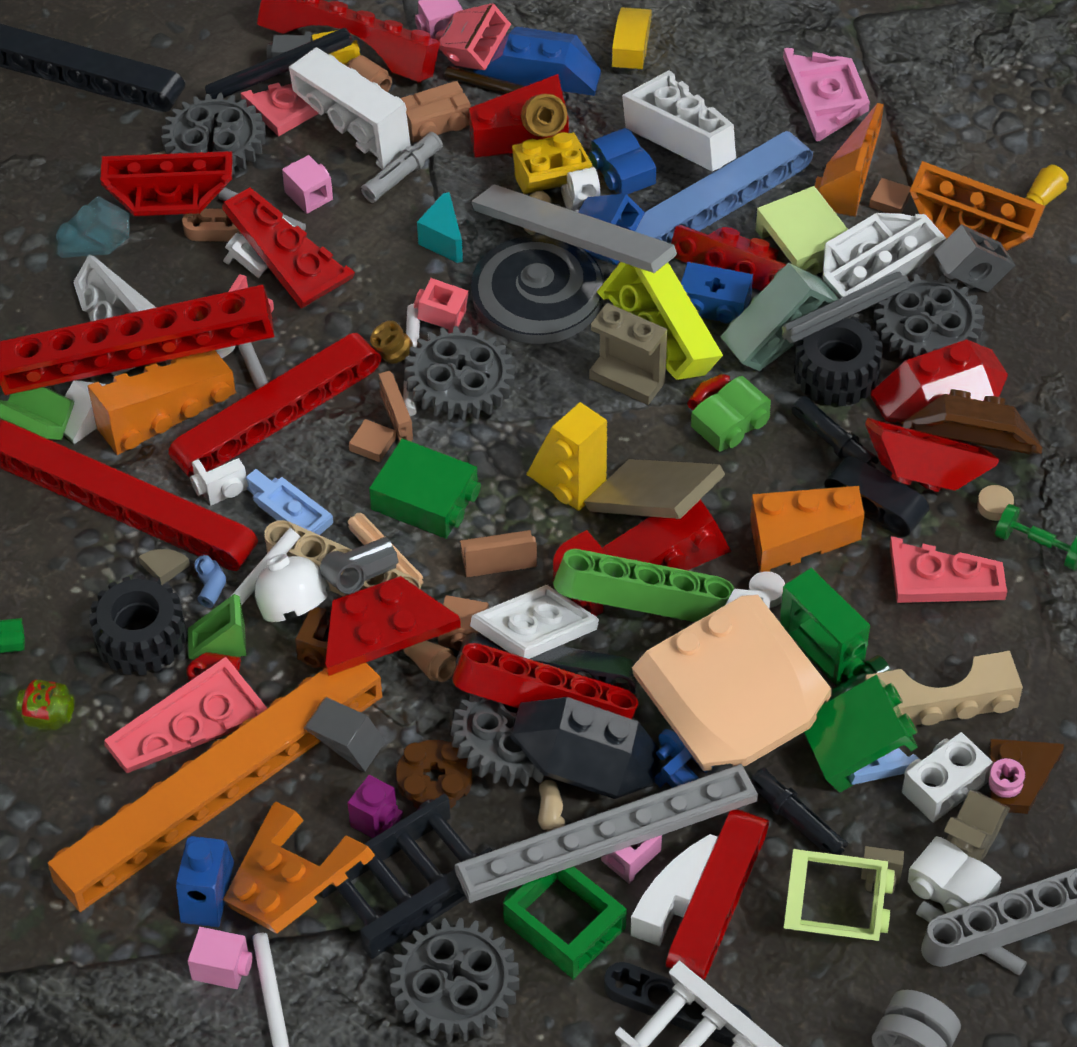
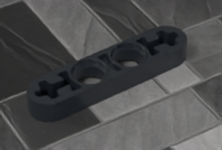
M615 963L605 973V993L611 1000L652 1017L662 1005L652 1003L648 998L649 993L655 989L665 990L670 996L674 993L672 988L675 984L672 979L630 963ZM622 977L629 978V984H624L622 989L616 987V981H620ZM640 983H644L641 997L636 996L637 989L640 990ZM686 1003L669 1023L692 1032L702 1019L690 1018L685 1013V1009L689 1006ZM731 1003L752 1021L751 1015L746 1009ZM724 1026L721 1030L716 1028L708 1039L732 1047L734 1044L732 1039L736 1035L728 1031Z

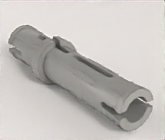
M429 132L413 146H407L402 150V155L361 186V192L364 197L371 203H374L414 170H420L429 157L443 148V143L439 136L434 132Z

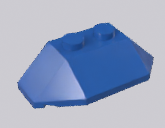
M515 27L505 34L486 70L474 69L473 71L477 74L523 86H528L558 74L562 91L595 96L601 76V69L577 35Z

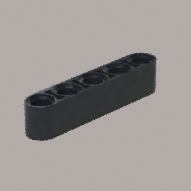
M473 632L463 638L456 659V666L463 647L468 643H478L505 652L508 651L481 633ZM558 646L530 658L531 660L572 673L586 672L591 675L588 678L624 688L634 695L636 693L638 681L632 671L635 662L626 657ZM616 678H622V679H625V680L628 681V682H627V683H619V682H617V681L614 680V679H616Z

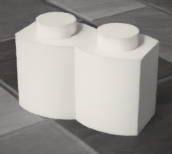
M936 836L909 868L908 883L916 895L923 899H931L941 903L945 912L949 913L995 897L999 892L1001 876L983 862L968 857L953 843Z

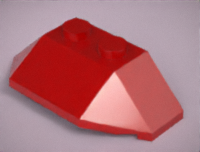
M232 151L102 156L100 181L101 185L134 216L200 214L232 180L233 154Z
M966 339L905 360L871 391L870 396L885 421L903 422L943 394L949 395L950 389L971 392L970 399L984 401L985 395L1000 397L1008 373L992 349Z
M867 418L865 423L881 464L892 472L891 477L894 480L911 485L912 481H917L923 487L939 492L941 487L956 491L996 467L999 462L996 456L982 446L948 439Z

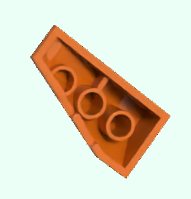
M877 103L826 164L823 177L817 176L816 189L835 213L856 217L881 129L884 104Z

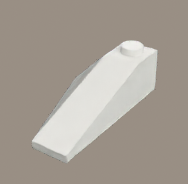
M88 255L73 282L82 311L88 312L90 321L156 308L92 255ZM133 368L111 372V374L118 376Z

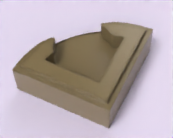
M170 549L152 550L139 556L140 564L153 577L160 579L161 585L190 566L188 557Z

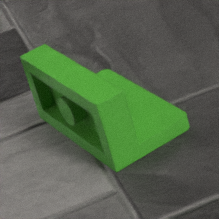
M46 387L10 394L8 401L0 400V418L46 439L62 440L74 401Z

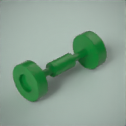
M1012 504L1007 505L995 531L996 537L1006 541L1013 529L1027 534V538L1048 548L1055 546L1067 551L1068 554L1064 566L1074 571L1077 569V536L1072 545L1057 540V535L1034 525L1032 528L1017 522L1020 508Z

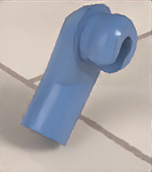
M208 555L198 557L194 563V569L198 572V576L204 584L197 600L204 607L212 608L226 584V576L215 560H212Z

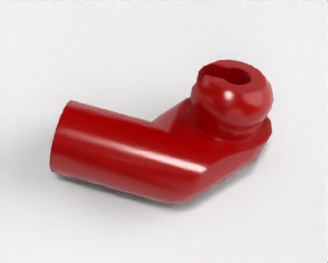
M719 374L701 382L688 400V407L694 410L705 399L719 392L731 381L730 376Z
M206 652L188 665L186 673L188 678L193 680L225 657L239 672L241 658Z

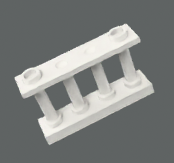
M680 960L669 971L675 984L672 988L674 993L637 1035L632 1038L621 1027L615 1032V1035L622 1044L621 1047H648L686 1003L690 1005L695 1001L705 1009L702 1013L704 1018L679 1047H701L716 1028L721 1030L724 1026L736 1035L732 1039L734 1042L732 1047H783Z

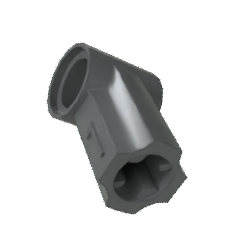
M383 537L347 553L341 551L330 552L321 562L320 573L325 580L342 593L352 594L360 590L366 580L395 569L399 561L391 541Z

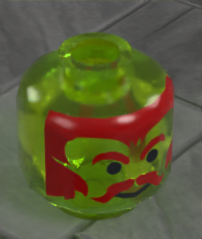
M35 679L28 684L26 690L21 689L16 700V710L21 712L22 720L29 727L58 730L64 723L70 722L74 711L75 699L73 694H69L65 684Z

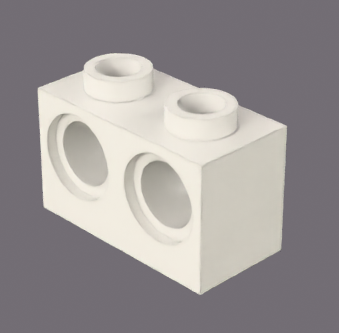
M960 732L951 740L947 738L936 745L929 756L923 760H914L906 768L902 793L934 823L964 801L970 790L977 791L989 782L993 761ZM953 763H960V764H962V765H964V766H957V765H954ZM925 783L934 784L936 787L927 786Z

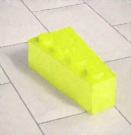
M620 262L598 289L597 293L603 300L609 299L614 306L667 329L666 369L676 380L705 376L723 356L669 263H666L658 271L652 273Z

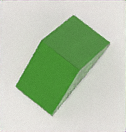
M233 594L188 628L189 659L195 660L206 652L237 657L246 656L245 625L240 596Z

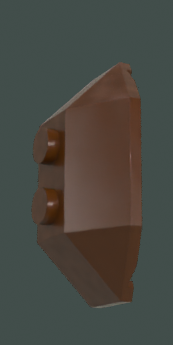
M950 389L949 395L943 394L899 424L901 427L964 443L1030 455H1040L1043 448L1016 408L1005 405V398L985 395L984 401L970 399L971 392Z

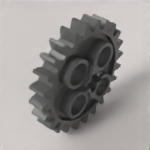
M219 93L216 99H212L209 94H206L203 101H200L195 96L193 97L194 104L190 105L183 101V110L173 108V117L165 118L166 125L162 126L163 135L161 137L166 154L211 152L210 143L214 142L213 152L232 151V174H235V166L246 169L245 160L255 162V153L261 154L262 145L266 143L265 123L262 122V114L256 113L254 105L247 107L246 99L236 103L235 95L230 96L227 100H223L222 93ZM217 117V127L214 129V120Z
M931 273L927 274L926 280H921L918 274H914L913 281H907L908 287L906 290L876 304L873 323H876L875 331L877 334H881L880 341L882 343H889V352L900 350L899 359L901 360L908 355L914 358L966 339L977 343L978 339L982 337L985 316L982 315L983 306L976 305L977 295L968 296L969 287L958 289V280H954L950 284L945 283L944 275L936 281L933 280Z
M454 326L453 333H448L442 327L440 328V336L428 332L427 341L419 338L417 339V348L410 347L409 357L405 358L404 381H407L406 390L413 392V401L422 400L423 410L433 406L434 416L445 411L447 412L448 420H451L454 413L459 414L462 421H465L467 413H471L474 418L479 419L480 410L490 415L492 414L493 405L501 408L503 399L510 398V389H513L515 379V365H512V355L505 354V345L496 347V337L485 340V331L483 330L477 335H472L471 327H468L465 333H460L457 326Z
M470 694L469 701L461 700L460 708L455 710L452 722V747L459 748L457 757L459 759L468 758L466 766L468 769L479 766V777H483L487 773L493 774V783H497L501 777L507 779L509 786L513 785L515 778H519L524 786H528L529 777H533L537 782L541 783L544 775L530 761L520 745H516L510 738L518 708Z
M444 918L442 919L441 929L436 930L431 923H427V934L425 936L417 931H413L414 944L405 941L401 943L404 955L395 954L394 966L396 968L390 969V978L393 982L390 984L391 996L396 997L394 999L396 1010H404L403 1019L405 1023L416 1019L415 1029L417 1033L428 1026L430 1027V1039L434 1040L439 1032L442 1031L445 1032L446 1041L451 1042L454 1033L459 1032L463 1041L466 1042L468 1040V1031L474 1030L478 1036L482 1037L484 1024L496 1029L498 1027L496 1015L505 1018L509 1016L507 1004L512 1005L516 1003V993L514 991L519 990V978L516 977L519 975L518 963L513 962V949H505V938L502 936L493 940L492 927L487 928L481 933L479 932V922L476 920L470 928H464L463 918L458 919L455 927H450L448 921ZM443 953L451 955L450 958L445 960L435 958ZM478 965L488 967L487 970L482 972L474 971L472 968ZM426 987H434L438 989L434 993L425 994L421 992V990ZM463 999L475 1001V1003L469 1006L458 1004Z

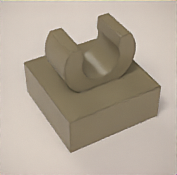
M865 846L863 858L888 861V869L895 870L894 892L895 885L900 883L904 851ZM862 868L861 879L866 880V890L872 892L876 870Z

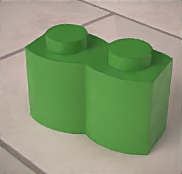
M739 376L726 384L717 394L705 399L692 411L691 427L719 452L728 447L733 448L743 440L745 433L753 429H760L767 423L770 418L771 400L745 377Z

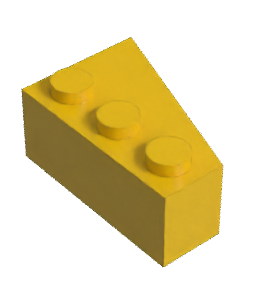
M579 402L551 427L526 475L552 492L561 503L569 504L577 511H580L585 506L584 501L606 481L607 420Z

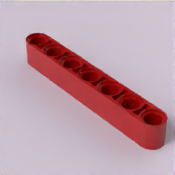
M351 333L182 434L170 445L168 455L189 478L194 475L192 461L197 459L200 460L207 472L213 470L372 374L381 362V355L360 334Z

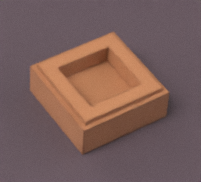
M881 178L870 199L869 207L886 213L901 214L911 196V187Z
M365 419L349 442V451L381 462L396 439V430Z

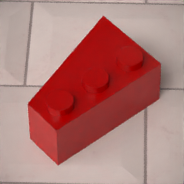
M558 74L470 107L469 127L474 157L513 153L512 145L521 144L529 139L540 140L553 137L554 135L548 137L535 136L528 132L522 124L521 111L527 100L532 96L540 94L555 95L565 104ZM568 113L567 122L563 129L558 133H569Z

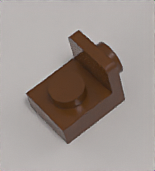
M315 607L310 610L295 639L297 660L314 668H326L327 641L330 625H327L326 609Z

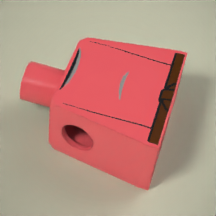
M494 3L457 11L446 29L439 30L436 33L435 39L440 41L439 49L455 66L486 70L511 23Z

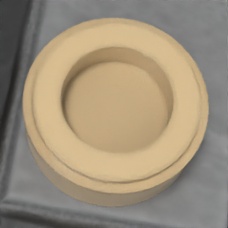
M987 486L979 494L978 511L989 520L999 521L1007 505H1014V496L1003 486Z

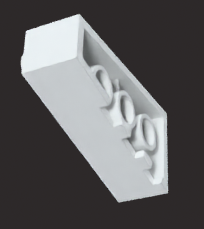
M317 47L289 66L293 91L321 116L327 113L334 127L343 134L348 131L357 140L356 147L364 154L368 151L372 152L378 158L376 164L382 170L402 155V150L407 146H411L406 115L407 108L399 97H394L383 90L377 83L369 81L355 69L345 66L333 55H328Z
M670 70L622 95L625 128L710 171L720 169L723 165L736 159L734 124L714 107L707 108L704 99L699 95L693 96L689 92V86L683 81L677 82L675 74Z

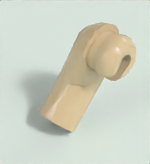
M545 780L539 785L541 803L538 822L540 827L548 832L565 826V819L560 816L563 810V803L556 782Z

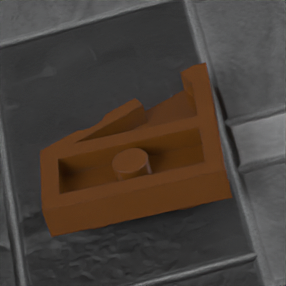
M990 739L989 759L993 761V764L1000 759H1013L1023 766L1025 779L1022 790L1016 796L1010 798L1000 797L989 786V798L1010 807L1008 813L1028 814L1036 801L1039 791L1043 789L1048 781L1052 769L1057 761L1059 762L1061 759L1064 744ZM1001 774L1000 780L1008 779L1012 783L1014 777H1006L1004 774Z

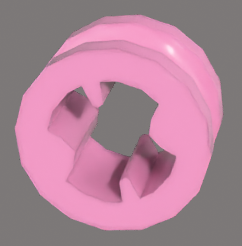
M1004 758L996 761L990 770V789L996 795L1005 798L1014 797L1019 794L1025 779L1023 766L1013 759ZM1004 774L1006 777L1013 776L1014 780L1012 783L1008 779L1000 780V775Z

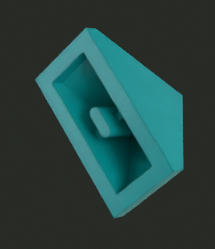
M450 192L443 193L417 221L418 244L456 263L463 262L462 238Z

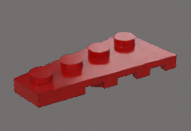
M251 187L224 201L223 211L301 309L353 279L355 272L347 265L345 267L340 265L332 258L333 254L323 246L319 248L306 237L307 233L299 226L294 227L282 218L283 213Z

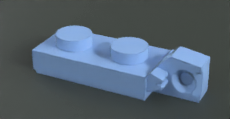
M257 469L246 477L247 490L254 495L253 501L274 519L289 521L318 535L322 534L333 524L331 513L283 477L280 479L274 478L271 481Z

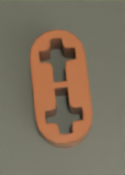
M204 209L200 214H185L182 218L184 235L192 241H230L237 232L242 236V233L223 209Z

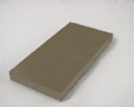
M628 459L584 503L591 512L681 519L723 478L725 473L720 464Z

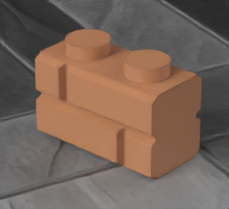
M458 81L400 98L407 108L408 130L412 143L420 141L429 132L440 135L449 131L462 130L469 125V108L471 105Z

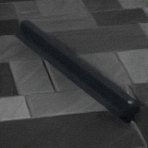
M342 28L205 86L206 94H209L212 99H216L218 94L222 93L223 98L285 73L289 71V66L316 47L327 54L345 48L353 43L350 32L347 28Z

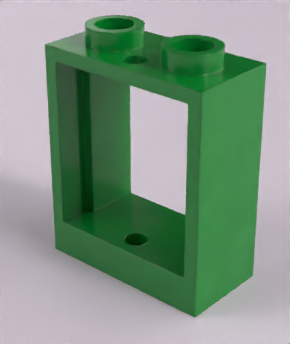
M812 567L785 584L782 593L780 623L802 652L836 686L847 678L851 679L860 674V669L865 666L870 624Z
M574 866L525 883L521 887H514L507 894L503 902L504 923L573 980L626 929L627 909ZM556 880H559L600 913L569 945L526 911Z

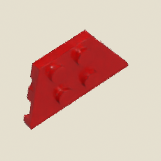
M402 576L332 601L325 662L326 672L330 676L461 628L460 618L456 613Z

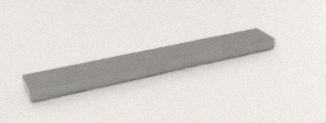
M495 184L471 201L474 211L652 273L658 271L677 255L674 244Z
M740 764L455 864V873L468 902L471 903L757 802L758 794L744 767Z

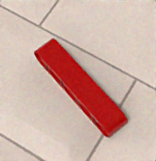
M468 643L463 647L452 677L455 686L464 692L518 708L521 702L569 697L632 719L638 706L637 697L624 688L478 643Z
M739 809L729 812L672 942L666 960V968L672 969L680 960L702 980L706 979L764 843L769 827L768 819Z

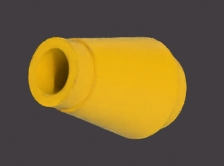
M1048 165L1046 168H1042L1025 199L1046 206L1066 190L1069 181L1067 174L1056 165Z

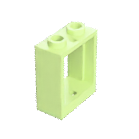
M793 849L784 928L879 941L880 933H888L890 910L883 909L885 893L892 894L895 870L888 869V861ZM808 861L876 870L869 928L801 919Z

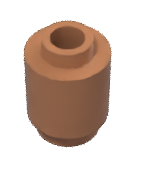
M360 55L351 59L346 65L349 68L355 69L369 81L377 83L386 92L390 90L392 78L388 75V71L367 57Z

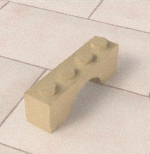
M1010 651L975 656L971 671L967 677L953 686L934 688L919 684L911 679L902 669L865 675V680L877 674L886 685L892 683L903 701L898 707L902 715L908 714L914 725H934L943 720L955 718L969 719L978 714L990 712L1005 713L1013 708H1018L1023 689Z

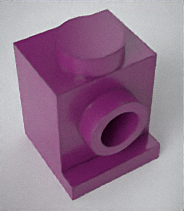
M371 775L367 776L348 801L350 826L371 838L376 837L398 823L403 816V811L398 809L396 805L395 788Z

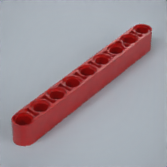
M0 420V468L196 556L208 555L219 566L231 571L239 570L258 544V538L255 533L243 524L8 421Z

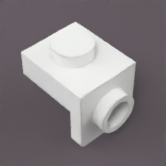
M239 458L208 472L199 459L192 461L194 475L190 476L191 484L198 496L203 494L210 506L227 498L235 497L247 490L246 471Z

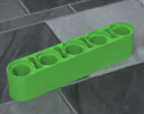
M570 549L564 553L553 582L557 592L568 598L697 622L725 606L734 590V586L729 581L718 576L581 549Z

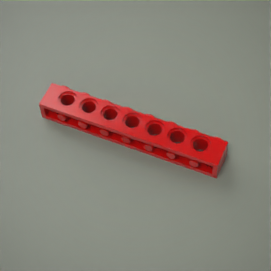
M264 285L0 341V386L4 395L273 338L275 336L271 308Z

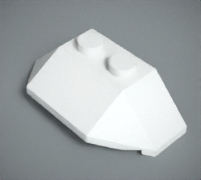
M875 213L826 242L824 246L823 280L839 298H842L895 272H901L903 276L909 277L946 240V237L925 214L911 216L898 213Z

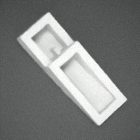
M709 834L691 845L673 859L654 879L641 897L631 916V936L658 946L661 945L673 915L684 917L716 844L717 836Z

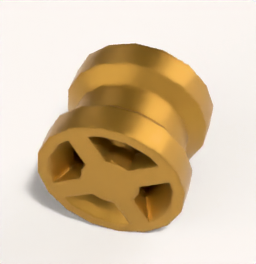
M395 321L381 323L374 329L370 337L372 346L380 352L382 358L389 364H395L404 360L409 355L410 347H413L410 337L403 333L402 328Z

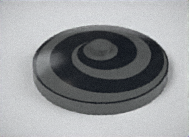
M524 236L496 246L479 261L472 275L471 298L476 314L493 332L517 342L546 344L570 338L583 331L593 322L603 304V299L597 291L603 285L604 279L596 260L583 248L548 236Z

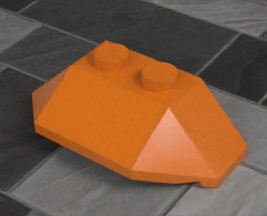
M922 161L910 189V194L919 214H925L946 239L962 224L1001 242L1006 251L1033 238L1045 206L924 161Z

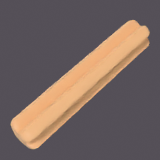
M357 513L348 520L349 530L363 545L385 537L363 513ZM392 544L397 552L399 561L395 569L414 577L422 586V574Z

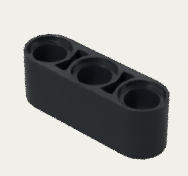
M853 456L845 457L824 482L825 488L859 486L864 517L901 537L909 536L930 510L927 500L921 494Z

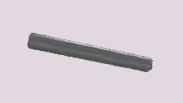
M895 272L799 317L782 327L784 332L782 337L784 340L787 339L789 343L802 340L906 290L908 287V277L906 275L903 276L901 272Z

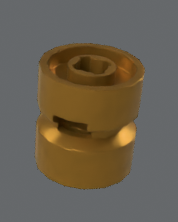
M540 94L532 96L522 107V124L528 132L535 136L548 137L556 135L567 122L566 106L555 95Z

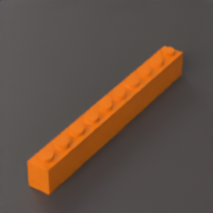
M367 663L328 676L325 668L315 676L307 677L299 684L298 688L285 697L274 700L268 709L255 718H249L244 721L238 730L225 739L215 741L205 753L195 760L185 762L175 774L163 782L155 783L145 795L135 802L121 807L116 815L105 823L92 827L75 844L58 851L53 859L47 862L53 882L76 909L82 912L321 742L305 730L304 726L325 697L358 712H363L383 697L381 677Z

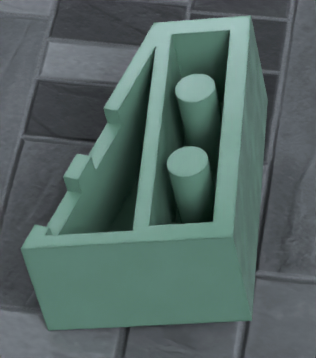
M788 262L784 268H781L775 274L774 279L764 290L754 296L751 304L741 315L731 321L728 329L720 337L742 364L761 371L794 346L793 343H789L787 339L784 340L782 337L784 333L782 327L785 324L839 298L823 279Z

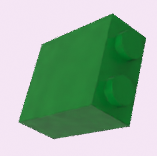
M402 438L369 488L371 510L447 539L454 527L458 528L462 523L465 508L469 502H474L479 495L481 483L478 482L477 466Z

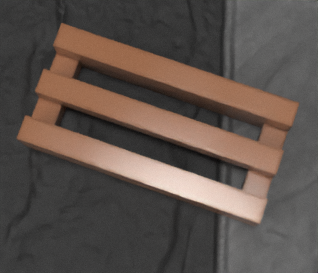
M390 371L379 373L380 396L392 426L396 430L398 441L400 442L403 438L412 442V420L393 373Z

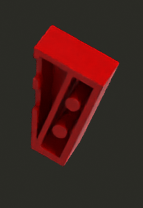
M701 499L681 519L649 517L602 547L607 555L687 571L732 552L715 519Z

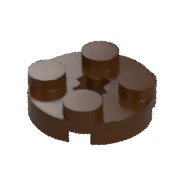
M426 740L419 743H411L404 749V755L397 765L398 790L403 798L405 795L408 800L413 802V806L417 809L425 801L435 800L445 793L449 798L451 809L456 806V801L462 798L464 794L466 797L471 789L472 768L468 769L466 767L468 758L459 759L457 757L459 748L452 747V742ZM431 770H439V772L444 773V775H439L438 781H431L430 776L425 774Z

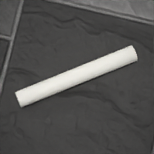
M289 528L233 593L240 596L241 606L255 591V582L262 570L268 566L267 561L276 555L286 554L301 537L292 528Z

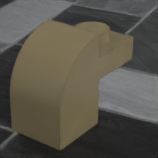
M970 790L957 818L950 817L944 832L949 833L946 840L959 847L968 857L982 861L997 837L1010 807L977 791Z

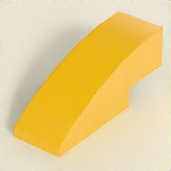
M621 7L613 40L612 67L643 69L650 30L651 9Z

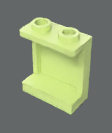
M815 186L757 208L756 232L762 239L771 236L793 265L813 275L823 271L824 246L826 242L848 230Z

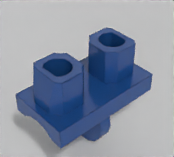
M663 730L658 736L662 747L656 754L661 760H665L669 755L673 759L654 777L656 784L661 788L667 782L674 788L699 779L686 765L691 759L695 762L696 760L679 736L672 730Z

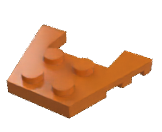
M275 801L223 901L230 909L278 934L317 903L314 898L330 884L336 887L348 879L345 873L360 861L363 865L367 864L373 859L375 854L367 845L348 836L341 840L320 866L282 848V845L304 820L295 810Z

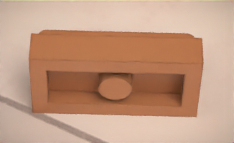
M531 530L460 541L466 578L537 567V543L535 537L531 535Z

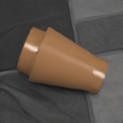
M423 641L404 648V653L415 662L431 681L445 682L454 674L457 658L451 649L429 641Z

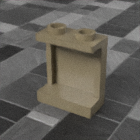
M606 303L591 323V330L600 334V357L589 370V379L649 405L665 384L667 329Z

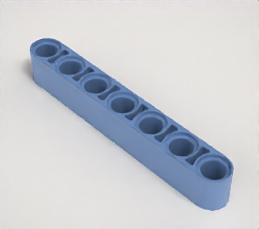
M785 131L646 211L635 232L671 243L675 227L678 225L700 231L804 170L812 160L813 151L790 131Z

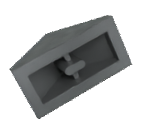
M328 697L322 700L304 726L305 730L362 772L367 770L385 743L384 738L367 715Z

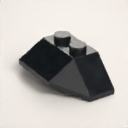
M569 697L521 702L519 704L510 738L516 745H520L526 756L543 775L612 799L634 793L642 788L651 787L655 783L654 777L657 774L660 760L656 754L659 747L638 721Z

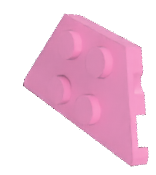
M784 48L783 59L815 141H821L869 111L870 101L852 58L830 57L817 52H813L812 57L794 55L793 48Z

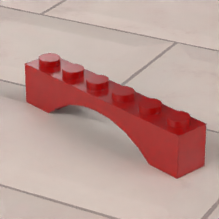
M261 0L257 25L282 34L310 25L330 26L338 29L347 28L351 34L370 45L385 61L392 73L418 82L433 77L440 45L439 40L431 38L430 33L423 30L411 31L402 28L403 24L400 22L376 19L374 13L363 10L357 12L350 10L348 5L343 2H327L325 0Z

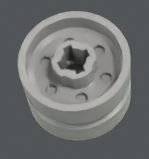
M900 990L893 995L884 1017H882L873 1033L872 1044L874 1047H952L961 1030V1024L955 1013L936 998L919 991Z

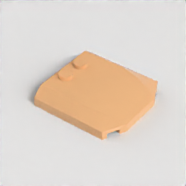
M746 595L735 599L650 648L632 667L634 677L703 771L712 770L711 766L732 764L733 767L740 764L742 766L749 765L810 729L817 719V712L825 700L828 702L831 697L830 686L759 595Z

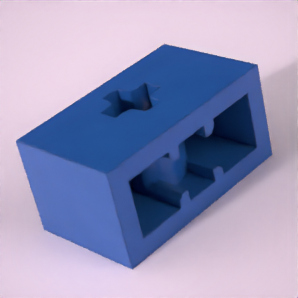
M687 262L681 285L701 318L731 323L749 306L753 274Z

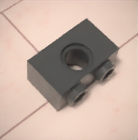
M962 224L934 251L941 263L939 268L946 277L951 280L956 278L971 289L976 287L985 292H989L1016 266L1001 242Z

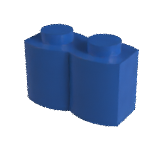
M623 128L591 141L592 151L589 152V159L592 166L596 170L599 169L604 175L605 182L610 190L614 189L617 194L628 195L656 184V166L650 155L640 147L637 139L629 129Z

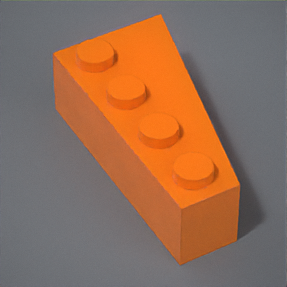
M215 350L172 359L169 365L163 367L155 363L146 366L144 373L129 377L127 373L114 376L113 383L102 386L99 382L87 385L97 430L117 455L137 447L140 443L159 433L166 432L176 424L198 415L201 411L218 402L225 401L236 393L233 371Z

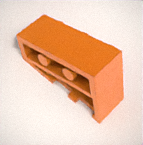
M859 486L752 494L750 522L759 573L770 572L772 568L786 563L792 566L800 563L802 557L816 552L824 554L861 540L864 510Z

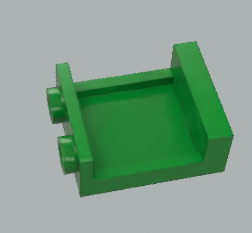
M877 674L823 704L817 712V719L811 728L804 731L825 779L839 793L853 786L848 778L852 773L903 745L910 751L918 748L913 738V735L917 733V729L908 714L902 715L898 707L899 704L903 703L901 696L892 683L886 685Z

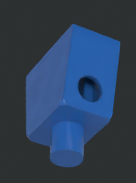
M627 194L588 197L584 200L578 212L632 231H636L645 214ZM586 250L592 257L610 264L617 265L619 262Z
M195 836L187 838L176 882L181 923L211 927L220 926L225 905L223 898L228 891L234 866V860L227 841ZM198 891L203 893L206 896V899L198 900Z

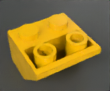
M574 132L558 133L553 137L540 140L529 139L521 144L512 145L515 179L523 194L561 187L567 184L568 172L592 167L590 159Z

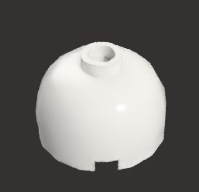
M279 554L267 561L268 566L262 570L255 582V597L258 608L263 618L269 622L284 621L286 619L283 614L295 611L297 616L305 614L322 603L328 596L326 590H330L327 581L320 573V568L314 562L300 556L288 557L287 554Z

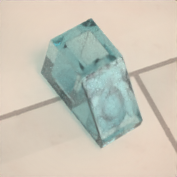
M97 196L88 205L82 206L70 221L63 223L59 227L56 234V239L58 240L57 255L67 258L110 254L129 238V212Z

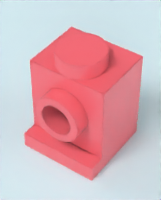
M430 278L425 290L420 289L414 302V308L418 309L417 319L446 328L448 333H453L454 326L459 327L466 313L468 290Z

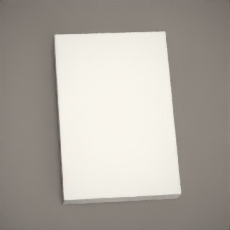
M545 585L472 615L470 627L509 653L530 659L597 630L599 619L550 586Z

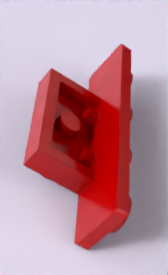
M678 225L675 227L671 241L677 252L674 258L686 263L691 262L753 274L752 288L763 291L774 279L775 274L787 265L776 261L779 250L769 247V242L758 238L750 240L740 236V232L736 229L729 227L719 228L707 235L686 226Z

